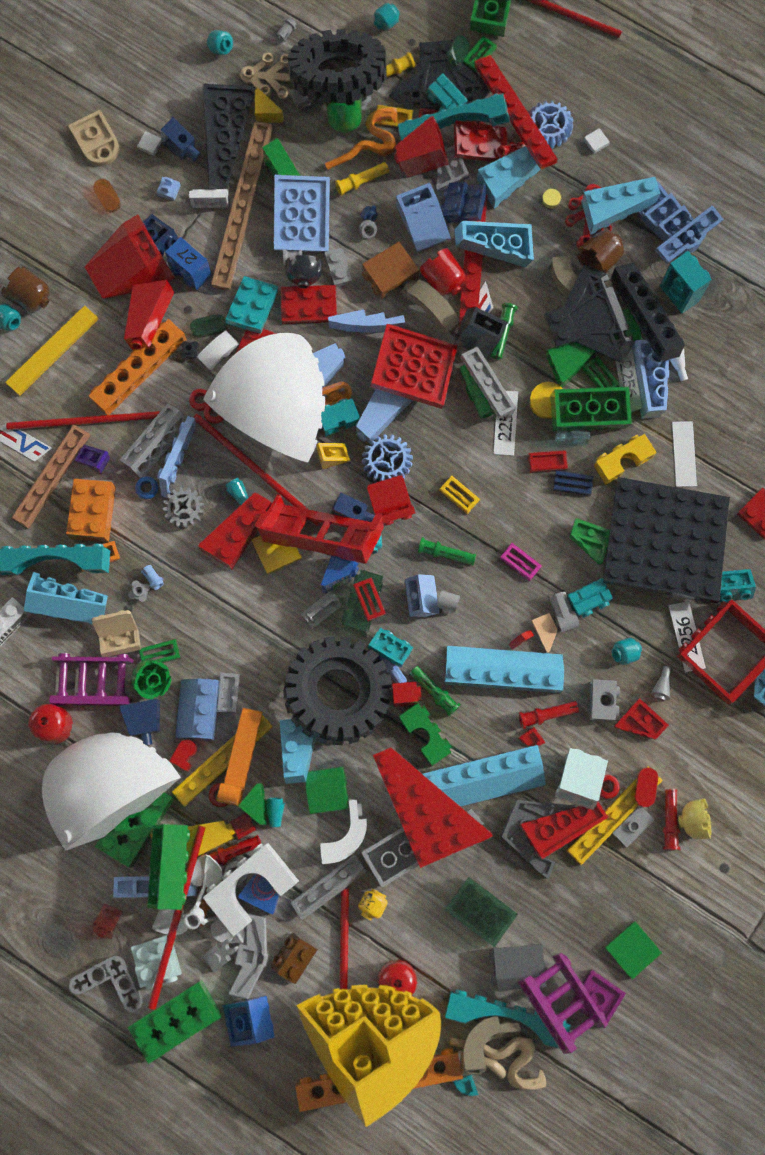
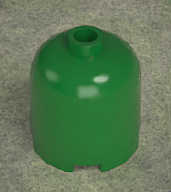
M346 97V103L337 104V99L333 98L331 104L326 103L328 122L335 131L348 133L360 125L362 119L361 99L352 102L349 97Z

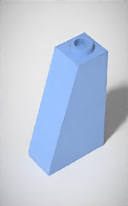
M376 389L356 425V435L363 442L367 441L370 444V440H375L413 400Z

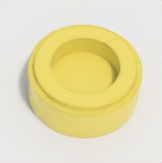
M548 189L543 194L542 202L547 208H556L560 204L561 195L555 189Z

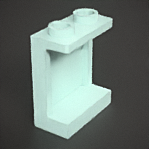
M570 748L565 757L566 762L555 797L593 810L599 800L608 761L599 756L584 753L579 749Z

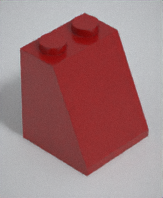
M434 116L429 117L395 146L397 152L394 154L397 165L399 164L401 172H405L407 178L449 165L442 133Z

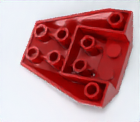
M139 214L122 223L84 266L102 299L130 294L135 284L161 280L170 282L175 279Z

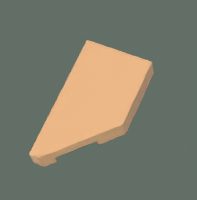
M550 613L531 621L546 653L550 652L558 631Z

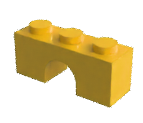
M645 434L640 437L635 435L628 440L629 443L626 445L620 444L612 449V453L608 455L604 453L597 458L594 468L605 485L616 480L617 477H621L625 470L620 463L621 459L630 458L638 467L655 456L657 452Z

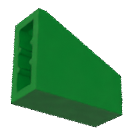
M278 138L262 147L265 166L274 178L275 175L300 176Z
M573 343L558 349L556 347L547 350L545 357L557 384L563 388L594 357L596 351L581 344Z

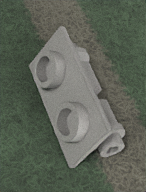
M329 591L305 610L301 616L314 629L343 605L338 597Z

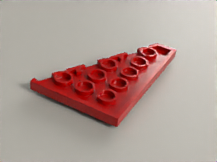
M390 747L373 755L420 868L493 837L490 831L393 748Z

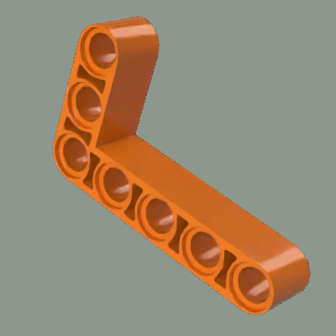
M244 707L242 709L225 781L220 784L217 801L220 803L239 807L238 805L242 801L263 712Z

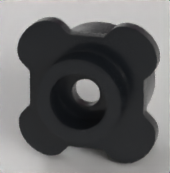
M183 341L181 343V358L195 359L198 356L197 348L199 344L197 341Z

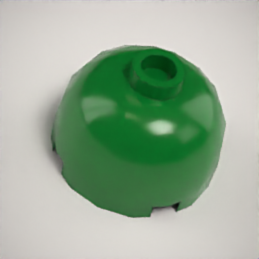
M143 660L132 671L131 685L133 689L143 698L150 700L163 696L169 689L172 681L168 671L169 668L157 660Z

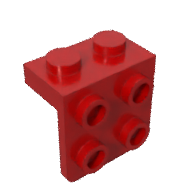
M398 475L367 486L374 514H382L384 526L393 524V520L410 519L413 514H416L403 476Z

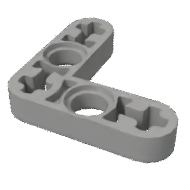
M121 956L110 957L73 977L69 982L70 991L79 995L111 979L124 1008L128 1012H136L143 1005L141 993L125 960ZM113 960H115L116 962L120 961L121 965L118 966L120 973L123 971H125L126 973L120 975L117 979L115 978V975L119 974L117 969L111 968V965H113ZM95 969H100L103 973L100 981H96L92 977ZM88 977V980L92 984L91 986H89L88 982L82 985V990H80V988H75L74 985L77 984V979L80 982L87 979ZM122 978H127L130 981V986L126 990L121 989L119 986V981ZM132 989L134 990V993H131L132 998L138 999L136 1008L129 1006L128 1003L131 1001L129 995L126 997L123 995Z

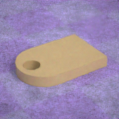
M101 110L68 125L84 156L90 163L97 166H105L117 158L119 144ZM103 152H109L108 157H100Z

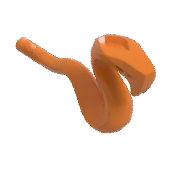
M396 108L376 110L370 113L366 119L368 131L382 139L383 144L367 140L360 141L345 155L325 163L327 170L351 160L362 150H369L381 156L393 153L397 145L394 136L388 131L376 128L374 124L386 119H391L396 123Z

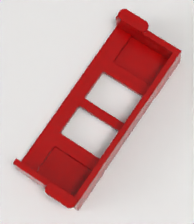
M279 494L276 495L268 511L262 512L255 523V527L258 528L263 542L337 556L341 559L364 564L368 562L381 536L384 525L382 522L383 516L380 513L374 516L372 522L284 505ZM307 520L323 523L316 537L299 534ZM331 524L348 528L341 542L323 539Z

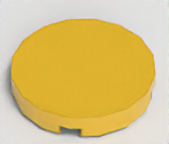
M543 382L537 385L531 392L530 407L540 418L552 419L550 394L554 389H563L556 383Z

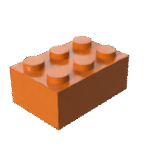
M85 479L73 480L66 532L70 539L109 542L116 487L112 482Z

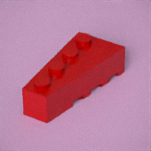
M256 492L253 493L197 545L201 552L233 570L258 531L255 523L262 512L268 511L272 502Z

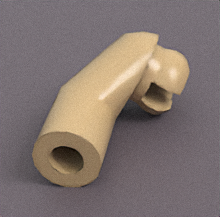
M484 1057L486 1069L489 1068L500 1079L506 1077L508 1071L501 1064Z

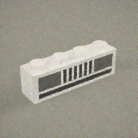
M13 597L0 609V646L31 615L30 612L24 611V606Z

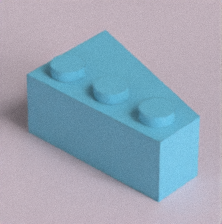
M291 719L279 720L286 784L306 782L316 736L312 735L310 738L302 733L303 727H296Z

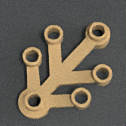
M265 53L263 60L255 66H246L241 70V80L246 84H253L256 89L259 88L261 91L268 90L264 93L268 97L270 95V87L263 85L259 81L266 80L277 92L278 97L285 99L288 96V89L285 86H281L277 81L290 82L289 74L278 73L284 67H288V61H283L288 59V54L281 55L280 61L266 72H260L264 67L270 66L274 62L273 55Z

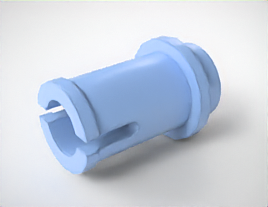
M151 565L143 568L144 570L141 573L146 577L151 588L157 590L164 585L163 578L158 576Z

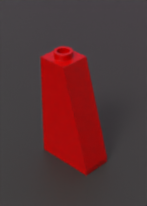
M167 280L133 285L124 340L132 350L150 347L174 295V290Z

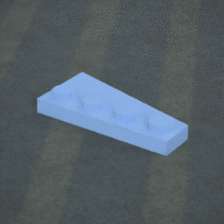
M187 416L186 421L181 423L179 428L180 434L178 438H174L172 443L173 449L171 453L168 452L166 455V464L158 472L157 478L160 482L161 496L168 498L167 494L171 493L169 485L170 483H175L177 465L181 466L184 458L183 449H188L195 431V418Z

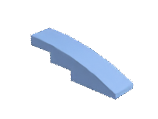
M364 310L328 317L329 328L350 332H384L387 324L405 329L404 315L385 319L384 312L366 316Z

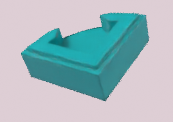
M472 1075L463 1076V1079L452 1081L456 1089L461 1093L469 1096L478 1095Z

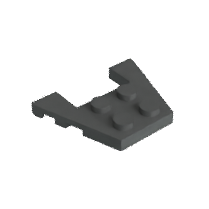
M515 800L500 837L543 877L549 879L555 862L547 858L540 859L520 824L577 806Z

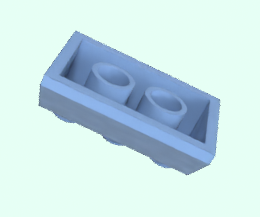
M181 680L175 738L215 741L218 680Z

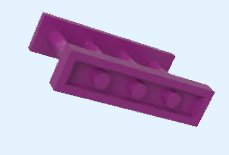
M59 653L58 657L52 656V661L60 663L58 692H56V695H50V704L59 706H122L132 704V699L126 696L125 673L126 664H133L134 660L128 657L127 654H117L116 657H70V654ZM68 663H79L78 692L75 693V696H68V693H66ZM87 664H99L97 693H95V696H87L86 693ZM107 664H118L117 693L114 696H107V693H105Z
M558 953L552 956L555 962L554 965L536 978H532L531 975L520 979L518 983L562 1053L569 1054L577 1049L574 1044L576 1038L593 1025L601 1028L606 1027L608 1023L605 1020V1014L601 1009L597 1008L570 966L569 958L563 955V953ZM561 971L567 981L548 996H544L539 989L540 985ZM572 988L578 1000L561 1013L555 1014L551 1008V1003ZM584 1007L590 1017L570 1033L567 1032L563 1027V1021Z

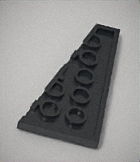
M207 83L202 85L209 189L228 188L256 87Z

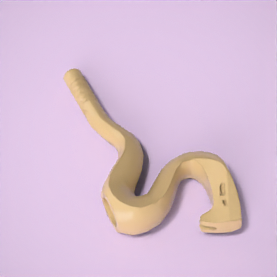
M515 1036L501 1049H492L487 1045L484 1046V1054L496 1060L504 1059L515 1051L521 1050L520 1056L510 1065L507 1074L509 1083L513 1087L523 1090L546 1087V1078L542 1070L534 1078H519L517 1076L518 1070L529 1063L534 1057L535 1044L531 1038ZM451 1038L450 1046L463 1048L466 1040Z

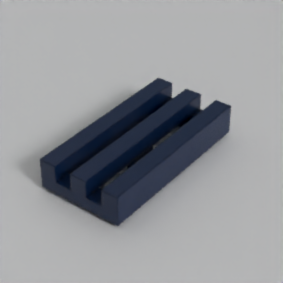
M556 471L553 490L591 496L594 476ZM559 477L570 478V479H577V480H584V481H588V482H581V481L560 479ZM558 483L568 484V485H574V486H582V487H588V488H587V490H585V489L564 487V486H558Z

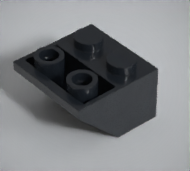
M468 308L454 344L467 350L478 347L484 358H487L501 340L507 322L480 308Z

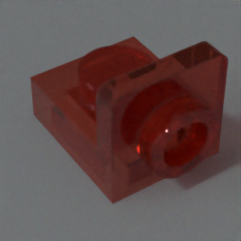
M104 903L93 924L95 934L102 939H112L113 932L123 915V911Z

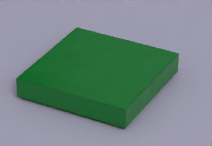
M633 921L605 946V949L632 980L662 954L660 949L636 921Z

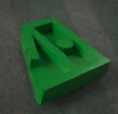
M575 518L569 538L597 564L601 565L603 563L610 530Z

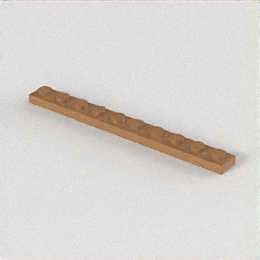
M254 122L211 283L213 288L227 291L231 289L264 163L262 147L270 141L273 129L272 124Z

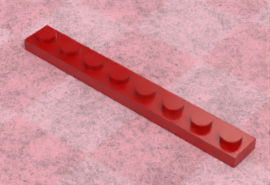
M488 55L476 60L475 68L493 95H504L509 120L540 170L556 164L558 158L492 56Z
M488 194L485 196L481 221L473 222H486ZM465 250L463 271L465 273V280L461 290L458 331L466 310L473 307L479 308L483 255Z

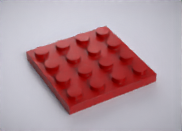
M387 324L370 387L442 409L457 345Z

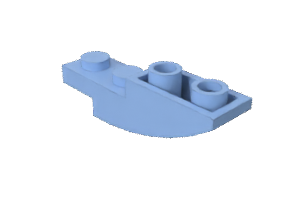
M149 876L114 877L113 898L148 897ZM190 883L187 896H197V886Z

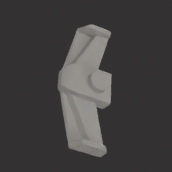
M250 913L247 914L253 921L247 925V945L239 944L235 962L236 965H241L242 968L228 994L229 996L247 1000L268 959L266 917Z

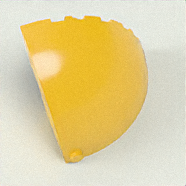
M367 985L351 986V989L339 990L337 988L333 989L331 994L325 996L318 994L296 1005L306 1033L325 1070L347 1104L366 1127L392 1110L411 1092L427 1070L438 1045L441 1030L440 1012L424 999L419 1000L408 991H405V993L395 991L394 987L379 985V988H368Z

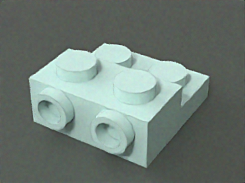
M167 935L131 947L140 988L144 986L146 990L153 988ZM174 944L164 977L166 984L178 980L177 976L182 974Z

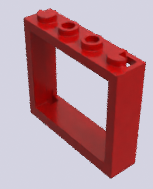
M732 599L727 603L723 601L717 607L719 612L715 616L711 614L704 621L706 626L702 630L698 628L691 635L693 640L689 644L685 642L678 649L680 653L676 656L728 705L732 704L765 669V654L729 693L687 654L727 611L765 644V629Z

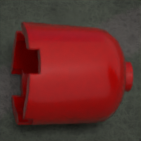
M445 248L437 252L438 257L434 260L429 258L419 268L422 276L430 286L442 296L457 294L461 291L462 288L460 286L465 280L463 269L451 251Z
M43 704L36 707L31 712L28 722L32 735L47 744L64 742L70 736L73 724L70 713L66 709L53 704Z
M391 960L383 965L378 973V988L379 985L394 987L395 991L404 993L408 991L413 995L417 986L416 972L406 961Z

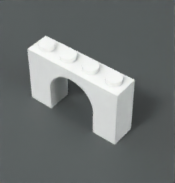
M269 843L264 846L262 844L258 845L252 851L254 853L253 856L249 859L244 857L236 864L238 868L234 872L229 870L221 877L223 881L220 884L216 885L214 883L205 890L207 895L203 899L233 936L253 921L238 903L235 893L237 882L244 874L257 873L262 875L280 896L299 882Z

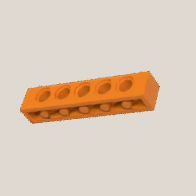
M169 319L166 322L160 323L150 347L132 350L130 356L126 360H122L113 373L107 374L104 381L91 390L89 395L91 401L106 415H110L181 346L183 341L187 340L184 332ZM161 339H167L165 343H159ZM149 351H154L153 355L146 356ZM135 364H141L138 369H133ZM122 377H128L126 381L120 382ZM114 389L111 395L106 394L108 390Z

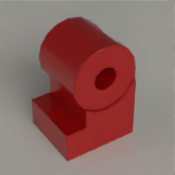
M188 739L181 741L170 762L189 772L192 764L188 763V761L197 753L196 744Z

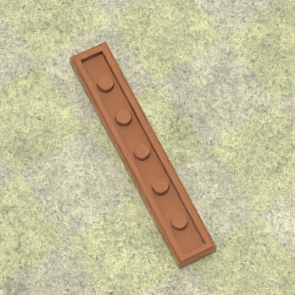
M73 424L11 517L14 521L28 529L30 528L77 457L82 446L90 437L88 432Z

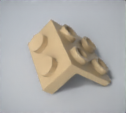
M129 610L92 618V624L99 637L102 657L141 650L139 630Z

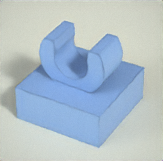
M162 177L156 192L157 196L175 201L180 188V182L168 177Z

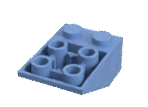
M430 183L396 196V207L417 252L451 239L439 202Z

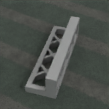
M476 347L463 353L460 358L499 419L504 416L506 419L510 418L516 407L479 348Z
M167 404L121 457L120 461L139 478L144 477L172 445L174 438L179 436L180 425L175 428L176 422L179 419L185 422L186 417L180 410ZM169 434L168 439L163 442L164 436ZM157 448L156 453L151 456L152 450ZM145 462L144 467L139 471L137 468L141 463Z

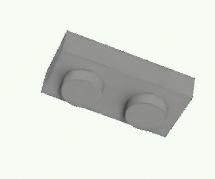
M338 248L324 252L333 284L336 287L351 284L352 279L343 249Z

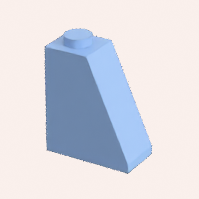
M336 343L313 353L314 357L318 358L319 372L323 374V387L344 366V352L341 348L338 349Z

